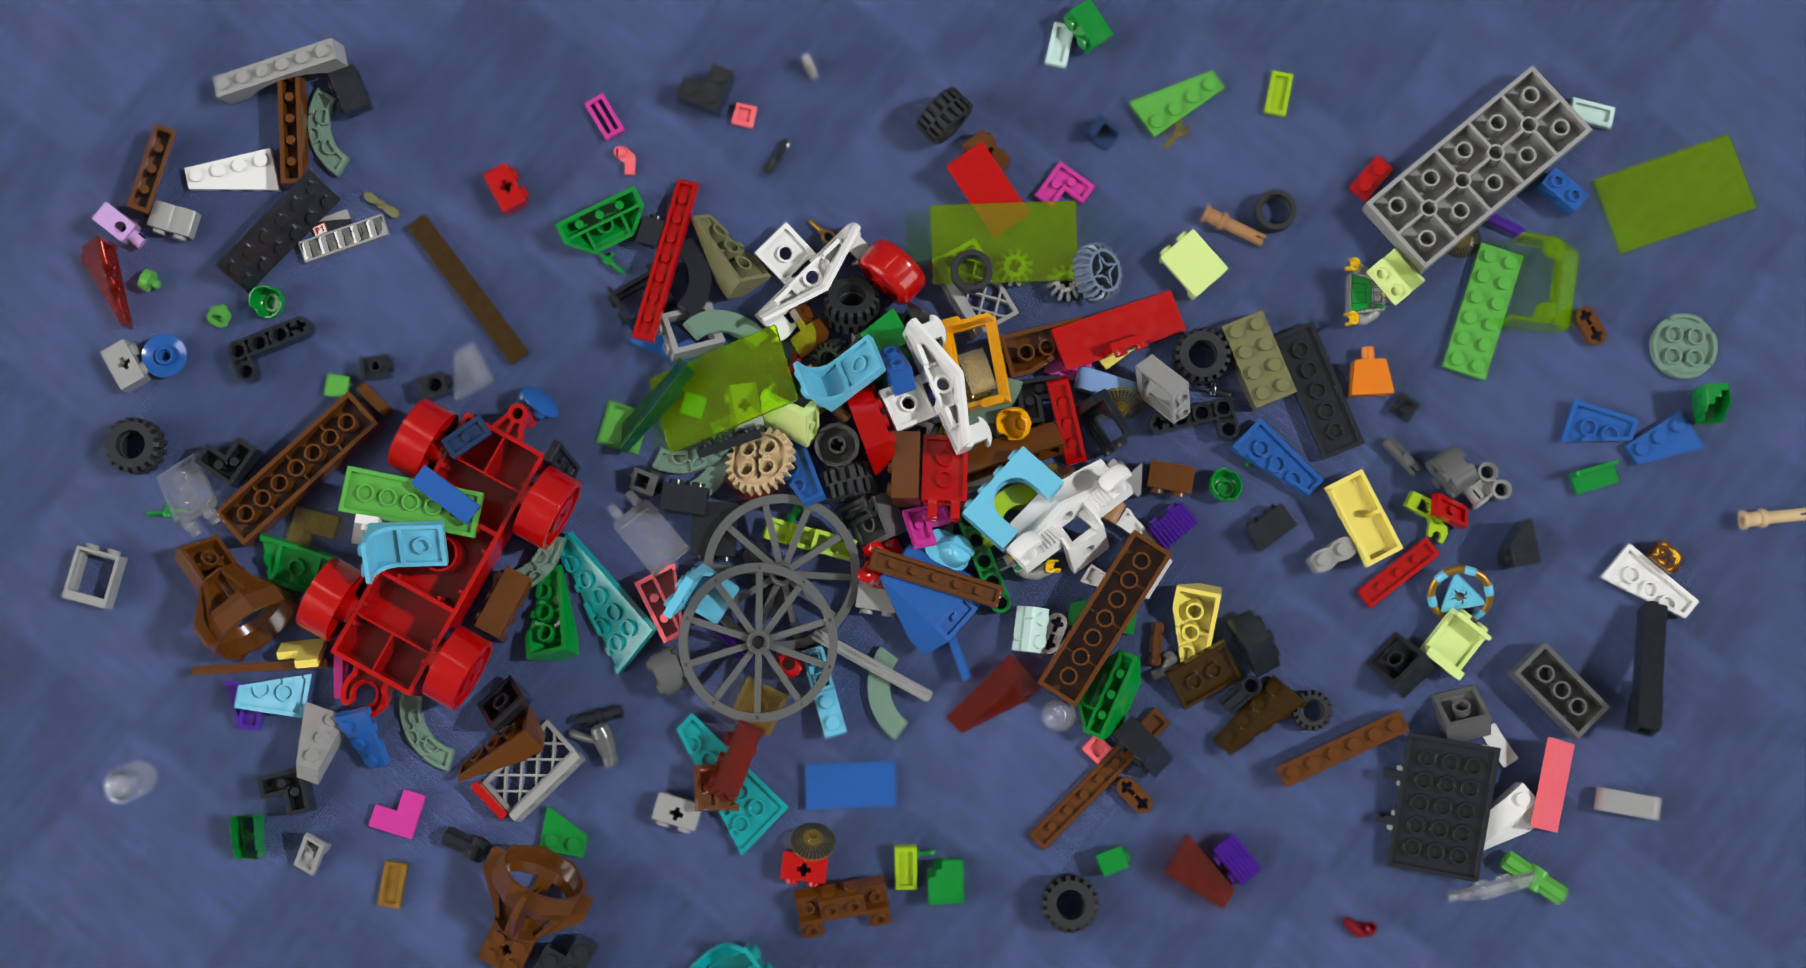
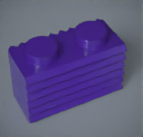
M1175 502L1165 509L1166 515L1161 519L1156 516L1148 523L1150 528L1146 531L1165 549L1199 523L1183 502L1178 505Z
M1232 832L1210 849L1214 853L1211 855V858L1219 867L1223 865L1228 872L1225 875L1233 885L1238 883V885L1243 886L1262 870L1260 865Z

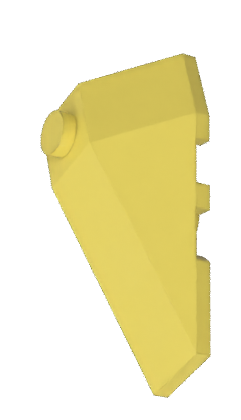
M1202 583L1179 584L1176 586L1173 614L1180 662L1211 646L1222 587Z

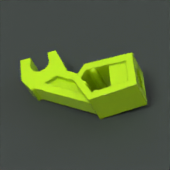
M1410 491L1402 506L1419 517H1425L1428 522L1426 536L1431 538L1434 532H1438L1439 537L1436 542L1443 544L1448 535L1447 526H1445L1442 520L1430 515L1431 499L1415 491ZM1421 500L1425 503V512L1417 509Z

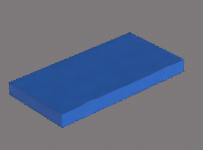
M895 761L805 764L806 810L897 806Z

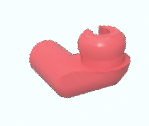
M616 146L613 152L625 164L624 175L635 176V154L626 146Z

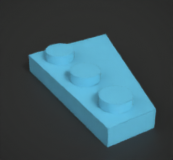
M312 674L238 685L234 708L303 718Z

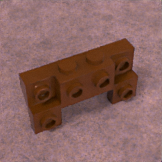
M884 875L794 891L803 939L824 936L823 922L867 914L870 927L892 923Z

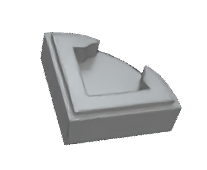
M809 53L802 55V65L812 81L818 79L819 74Z

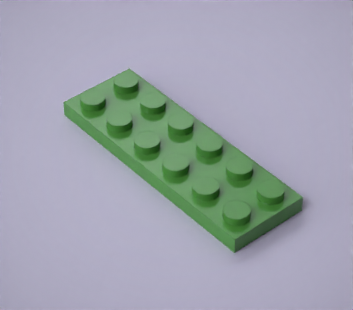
M1485 243L1479 244L1441 368L1481 381L1486 380L1524 256Z
M347 466L338 511L375 516L392 522L444 521L445 532L472 538L476 537L485 493L458 488L481 506L468 525H466L411 484L412 478Z

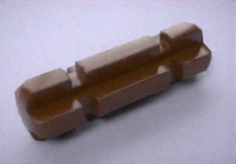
M1152 622L1150 631H1153L1152 635L1150 634L1149 653H1151V656H1148V665L1160 666L1162 661L1160 653L1162 654L1164 637L1161 634L1164 632V623Z

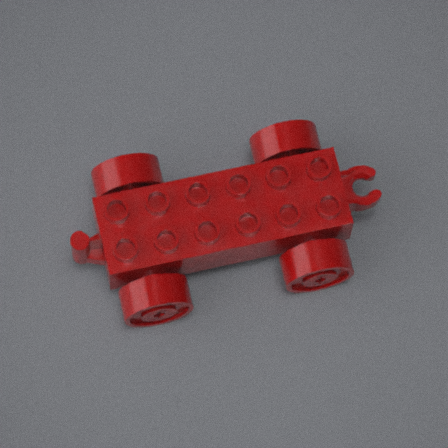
M424 398L414 406L401 424L389 450L387 461L389 466L414 479L422 467L427 465L457 488L485 493L475 538L445 532L449 558L448 566L391 568L377 574L372 584H366L365 577H362L360 569L335 557L316 575L300 603L296 615V624L327 642L334 640L339 635L330 652L354 665L352 673L347 676L340 691L343 705L354 704L357 689L363 684H370L376 691L375 700L368 705L372 711L370 714L371 718L385 711L390 704L392 692L395 688L409 696L425 695L455 711L463 704L481 677L491 656L493 642L463 627L462 624L513 533L546 550L556 540L566 525L582 490V482L553 466H549L543 459L544 453L524 443L525 431L536 426L537 417L531 409L526 408L523 404L511 405L508 412L492 425L485 422L493 434L456 460L451 457L441 440L476 416L466 412L458 425L459 417L457 414L428 398Z

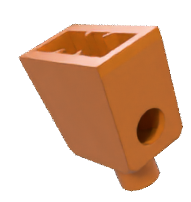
M1374 346L1361 347L1362 359L1354 360L1350 365L1347 397L1359 398L1392 395L1394 387L1386 358L1375 359Z

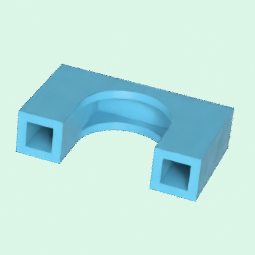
M1024 446L1020 450L1015 449L1007 458L1009 462L1004 467L1000 465L993 473L994 478L990 483L985 482L977 491L979 495L974 500L970 498L962 507L964 510L962 512L963 518L1002 552L1018 537V531L996 511L994 499L997 492L1006 484L1020 482L1030 486L1049 502L1064 485V481Z

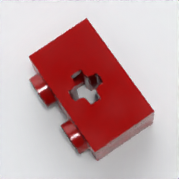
M505 162L482 174L506 217L530 205L527 200L530 195L524 185L519 186L517 179L520 177L514 166L510 168ZM507 185L510 186V190H511V191L508 192V193H507L506 187H505V186H507Z
M784 850L780 879H785L787 884H798V881H805L807 886H821V883H826L829 855H824L823 858L817 859L816 853V859H813L812 853V859H809V855L807 859L803 858L801 854L798 855L793 850ZM803 863H807V867L811 868V871H807L806 875L802 874V870H798V867H801Z

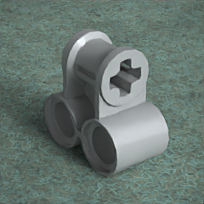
M1484 462L1475 467L1479 479L1461 493L1472 503V508L1475 510L1489 499L1500 501L1508 498L1512 493V486L1507 480H1496L1495 478L1498 475L1496 465L1491 462ZM1483 467L1489 471L1488 478H1484L1481 475ZM1496 485H1500L1503 488L1502 496L1496 494Z

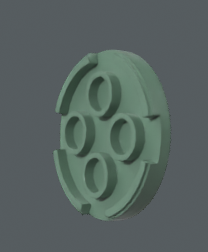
M1680 313L1662 320L1655 327L1650 337L1649 350L1654 364L1662 373L1674 379L1687 380L1702 375L1713 365L1718 353V341L1715 332L1713 333L1702 318L1693 314Z

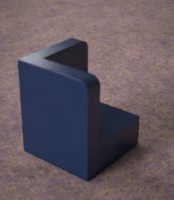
M1100 114L1087 131L1085 137L1104 151H1108L1119 136L1121 129Z

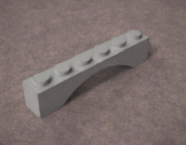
M329 38L214 76L213 81L217 98L231 105L250 99L260 89L275 82L301 75L329 73L347 67L348 63L344 46L333 38Z

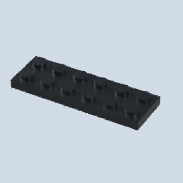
M309 169L234 245L216 266L249 294L341 198Z
M1313 321L1274 336L1297 392L1294 395L1322 460L1364 444L1365 441Z

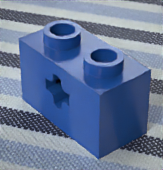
M1556 166L1534 188L1567 217L1577 211L1590 195Z
M898 345L880 350V356L887 370L881 375L895 397L916 390L912 367Z

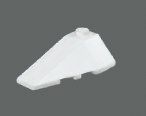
M1513 783L1492 802L1484 850L1525 834L1534 828L1531 827V820L1536 797L1524 783Z

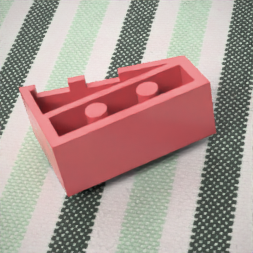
M675 563L634 583L665 645L679 638V630L683 618L682 610L671 619L663 615L666 609L663 606L670 594L673 595L678 590L675 587L678 582Z

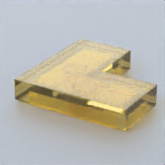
M296 506L287 540L310 547L313 534L335 539L341 518Z

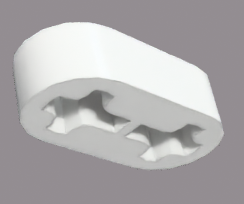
M1053 613L1049 616L1046 640L1049 639L1050 634L1054 635L1052 643L1055 644V647H1050L1049 650L1045 649L1044 653L1046 654L1057 651L1066 630L1067 619L1061 613ZM1060 617V622L1063 623V626H1059L1056 632H1052L1054 624L1051 623V620Z

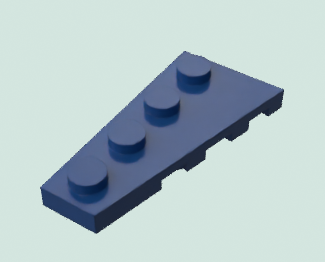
M1261 418L1230 448L1231 451L1306 497L1324 481Z
M790 440L793 443L792 447L796 451L793 454L796 461L791 462L795 469L788 470L791 477L784 476V480L804 506L809 507L827 498L808 449Z

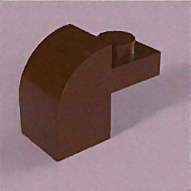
M805 303L789 311L801 330L790 339L801 358L815 353L816 347L826 342L829 334L825 317L817 319L814 311Z

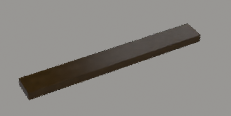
M423 214L407 226L509 363L513 366L530 353L428 217Z

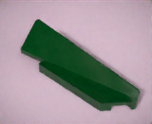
M682 358L677 360L669 374L661 380L622 423L619 450L627 454L684 392L682 387L696 372Z

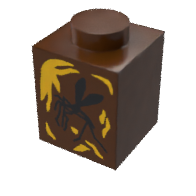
M1664 539L1655 541L1645 553V556L1666 574L1677 572L1682 566V559L1685 557Z

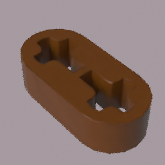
M1589 306L1577 309L1573 314V321L1587 345L1595 347L1605 342L1607 333L1595 311ZM1582 313L1589 315L1586 320L1580 319ZM1593 332L1599 333L1600 336L1597 339H1591Z
M365 381L356 388L385 418L394 411Z
M1122 777L1117 781L1116 791L1136 812L1144 814L1152 809L1153 801L1151 797L1132 778ZM1123 781L1125 783L1131 782L1130 789L1134 792L1132 795L1127 791H1121L1123 788L1121 783ZM1136 795L1141 799H1147L1146 808H1137L1139 803L1134 798Z

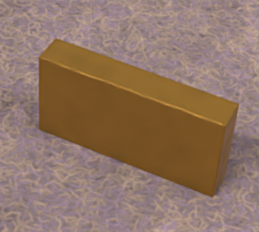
M385 860L378 906L401 909L409 863Z

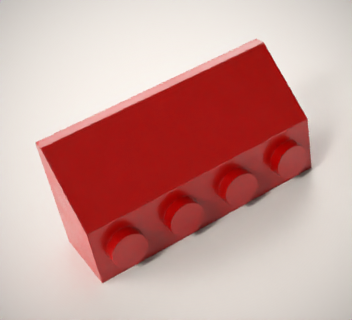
M872 381L848 399L847 402L874 474L877 475L880 474L895 455L896 451L893 444L897 443L893 430H887L890 423L886 413L881 414L880 412L884 408L880 397H874L877 390Z

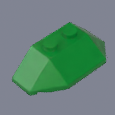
M634 185L556 223L555 226L565 245L597 254L635 235L644 204Z
M1121 649L1107 657L1078 705L1083 732L1104 741L1123 724L1141 684L1140 657Z

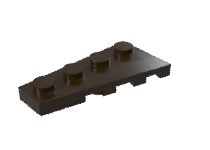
M1273 675L1262 686L1259 694L1253 696L1212 740L1231 756L1254 741V737L1262 732L1266 733L1272 728V725L1281 719L1285 720L1291 716V712L1299 707L1303 708L1307 703Z

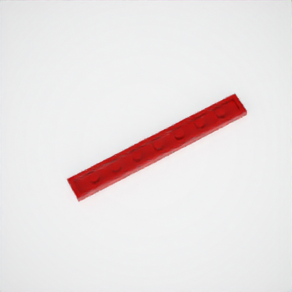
M677 179L633 329L632 338L635 340L655 343L700 187L698 182Z

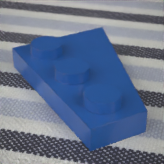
M1573 399L1559 441L1633 440L1639 419Z
M1678 411L1623 446L1634 465H1639L1703 449L1705 446L1682 412Z
M370 706L338 712L333 719L362 757L364 763L370 769L386 767L391 760L383 740L376 733L378 726L375 721L371 720L370 714L372 711Z

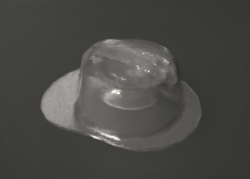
M137 760L114 769L107 775L104 781V792L109 800L114 803L124 804L133 801L152 791L157 781L156 770L146 761Z

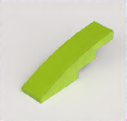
M772 517L778 543L790 546L798 524ZM766 523L762 538L770 540ZM805 526L796 548L811 551L836 534ZM843 539L820 553L850 562L849 553Z

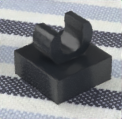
M1401 392L1388 411L1404 423H1408L1420 404Z

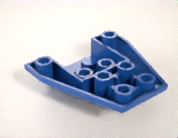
M910 544L900 554L952 570L934 562L926 552L914 549ZM960 570V571H955V572H958V573H962V574L971 576L970 574H968V573H966V572H964V571H962V570ZM882 574L879 577L908 639L924 655L949 642L979 607V603Z

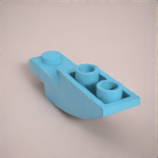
M823 645L801 651V653L823 661L827 660ZM804 662L812 688L824 668ZM830 675L828 682L815 698L825 739L847 734L832 675Z

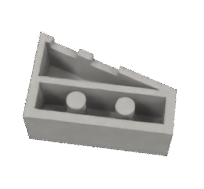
M305 702L296 760L297 778L315 784L320 783L345 737V734L333 719L337 712Z

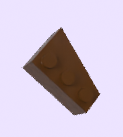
M893 431L897 443L893 444L896 453L892 460L888 462V474H892V482L887 483V495L891 496L895 507H921L920 431Z
M509 566L499 572L496 578L498 583L495 589H491L485 598L487 603L484 609H480L474 618L476 622L474 626L504 643L507 639L505 633L510 624H514L516 620L514 616L519 607L523 605L534 582L532 578Z

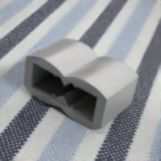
M155 200L147 225L153 228L152 232L165 236L166 233L173 234L174 239L186 242V239L194 240L202 215L187 208Z
M1342 537L1330 542L1325 548L1314 551L1305 561L1313 574H1319L1330 570L1336 563L1351 558L1357 550L1349 537Z

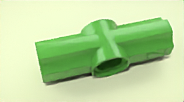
M1510 850L1502 858L1499 867L1519 879V882L1531 891L1538 892L1558 906L1567 897L1569 889L1548 876L1549 873L1534 863L1530 864Z

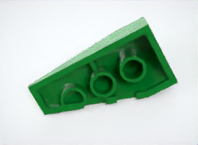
M557 565L546 578L537 584L535 592L536 604L530 614V618H532L531 626L525 636L527 660L561 661L579 656L578 633L563 566Z

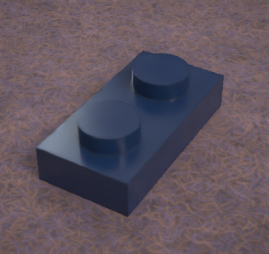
M477 415L446 436L441 442L451 457L456 460L493 433L482 417Z

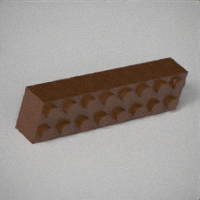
M350 391L346 392L214 513L243 545L252 547L260 540V534L268 533L385 426L355 394Z
M1133 530L1037 683L1076 707L1173 553L1138 531Z

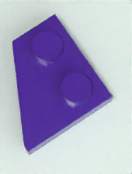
M224 680V686L227 687L230 697L229 703L234 711L236 727L262 731L264 712L234 708L238 685L250 683Z

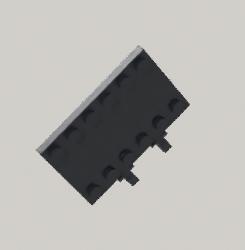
M1408 731L1403 765L1397 764L1396 769L1384 767L1383 778L1396 780V785L1399 786L1395 810L1391 809V814L1376 812L1375 818L1377 823L1387 824L1386 829L1391 830L1386 866L1478 883L1501 752L1500 747Z

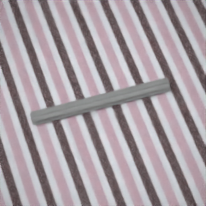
M816 629L812 635V640L828 648V634ZM838 640L837 653L925 702L931 699L933 692Z

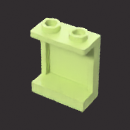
M1194 229L1189 233L1185 230L1176 238L1178 242L1173 247L1170 245L1166 246L1159 253L1161 257L1158 260L1188 291L1187 295L1192 301L1228 270V267Z
M1397 247L1366 271L1395 306L1425 281Z
M775 383L763 391L761 395L763 427L767 429L771 427L773 431L779 429L790 440L807 448L820 432L819 406L817 403L811 400L804 408L779 396Z
M1451 607L1419 649L1425 652L1429 659L1444 671L1460 681L1465 674L1461 669L1483 641H1490L1492 637L1487 634L1489 629L1480 622L1473 623L1470 620L1472 616L1461 608L1458 611Z

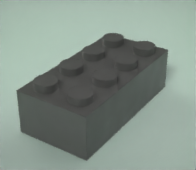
M1537 642L1506 673L1570 738L1579 739L1610 708L1546 642Z

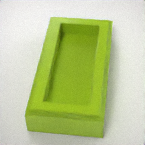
M1272 70L1263 114L1282 118L1286 117L1294 74Z
M894 844L895 890H918L917 844Z

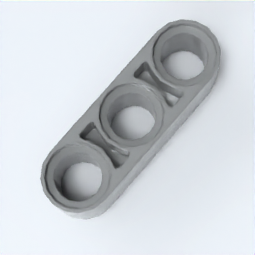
M1596 787L1593 809L1659 821L1662 798Z

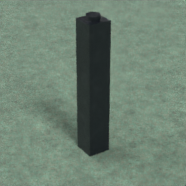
M1645 601L1637 609L1629 733L1652 738L1661 730L1668 606L1659 604L1656 601Z

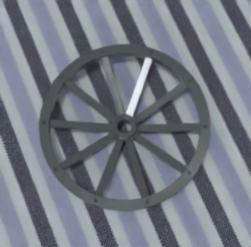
M780 493L760 496L743 503L722 520L709 541L704 558V564L715 571H724L737 566L713 563L716 548L726 530L764 563L783 566L793 571L843 539L850 557L851 573L795 571L809 579L850 581L846 598L838 612L835 613L831 609L836 627L842 623L850 612L857 596L859 586L857 572L860 570V561L850 532L830 509L820 503L804 508L784 560L781 557L769 504L789 503L805 507L797 495ZM762 506L776 562L771 560L733 527L732 523L745 513ZM811 510L825 517L837 529L838 534L790 563ZM749 572V573H745V574H755V575H756V572ZM763 572V575L769 576L763 580V588L774 583L763 608V625L780 586H782L786 600L790 595L788 585L790 584L795 588L797 583L788 578L780 579L773 573ZM756 585L735 596L734 602L738 604L755 594ZM802 589L800 593L819 608L812 596L805 589ZM792 603L787 610L791 627L794 628L798 626ZM725 612L720 620L725 627L749 634ZM827 625L819 629L828 634ZM798 633L794 635V639L775 640L772 643L793 650L811 645L816 641L812 640L813 633L803 637ZM759 635L755 636L753 639L754 646L763 648L765 639L759 637Z
M747 563L718 573L695 593L681 621L678 640L679 656L689 684L710 707L721 714L737 720L770 722L788 717L800 711L822 691L830 678L836 662L838 651L837 627L826 599L805 577L789 568L775 564ZM756 572V629L753 628L721 584L723 581L739 574ZM763 572L786 577L797 583V586L763 630ZM713 588H716L749 634L694 617V614L705 596ZM805 589L818 604L824 618L770 635V632L801 590ZM691 623L746 641L745 643L690 660L688 639ZM827 625L829 645L826 661L772 643V641ZM760 635L765 639L763 648H756L754 646L753 639L755 636ZM748 649V652L714 696L710 694L698 679L693 666ZM770 649L824 668L815 685L803 697L799 695L769 651ZM755 654L754 712L741 711L719 701ZM762 654H764L794 698L795 703L779 710L761 712Z

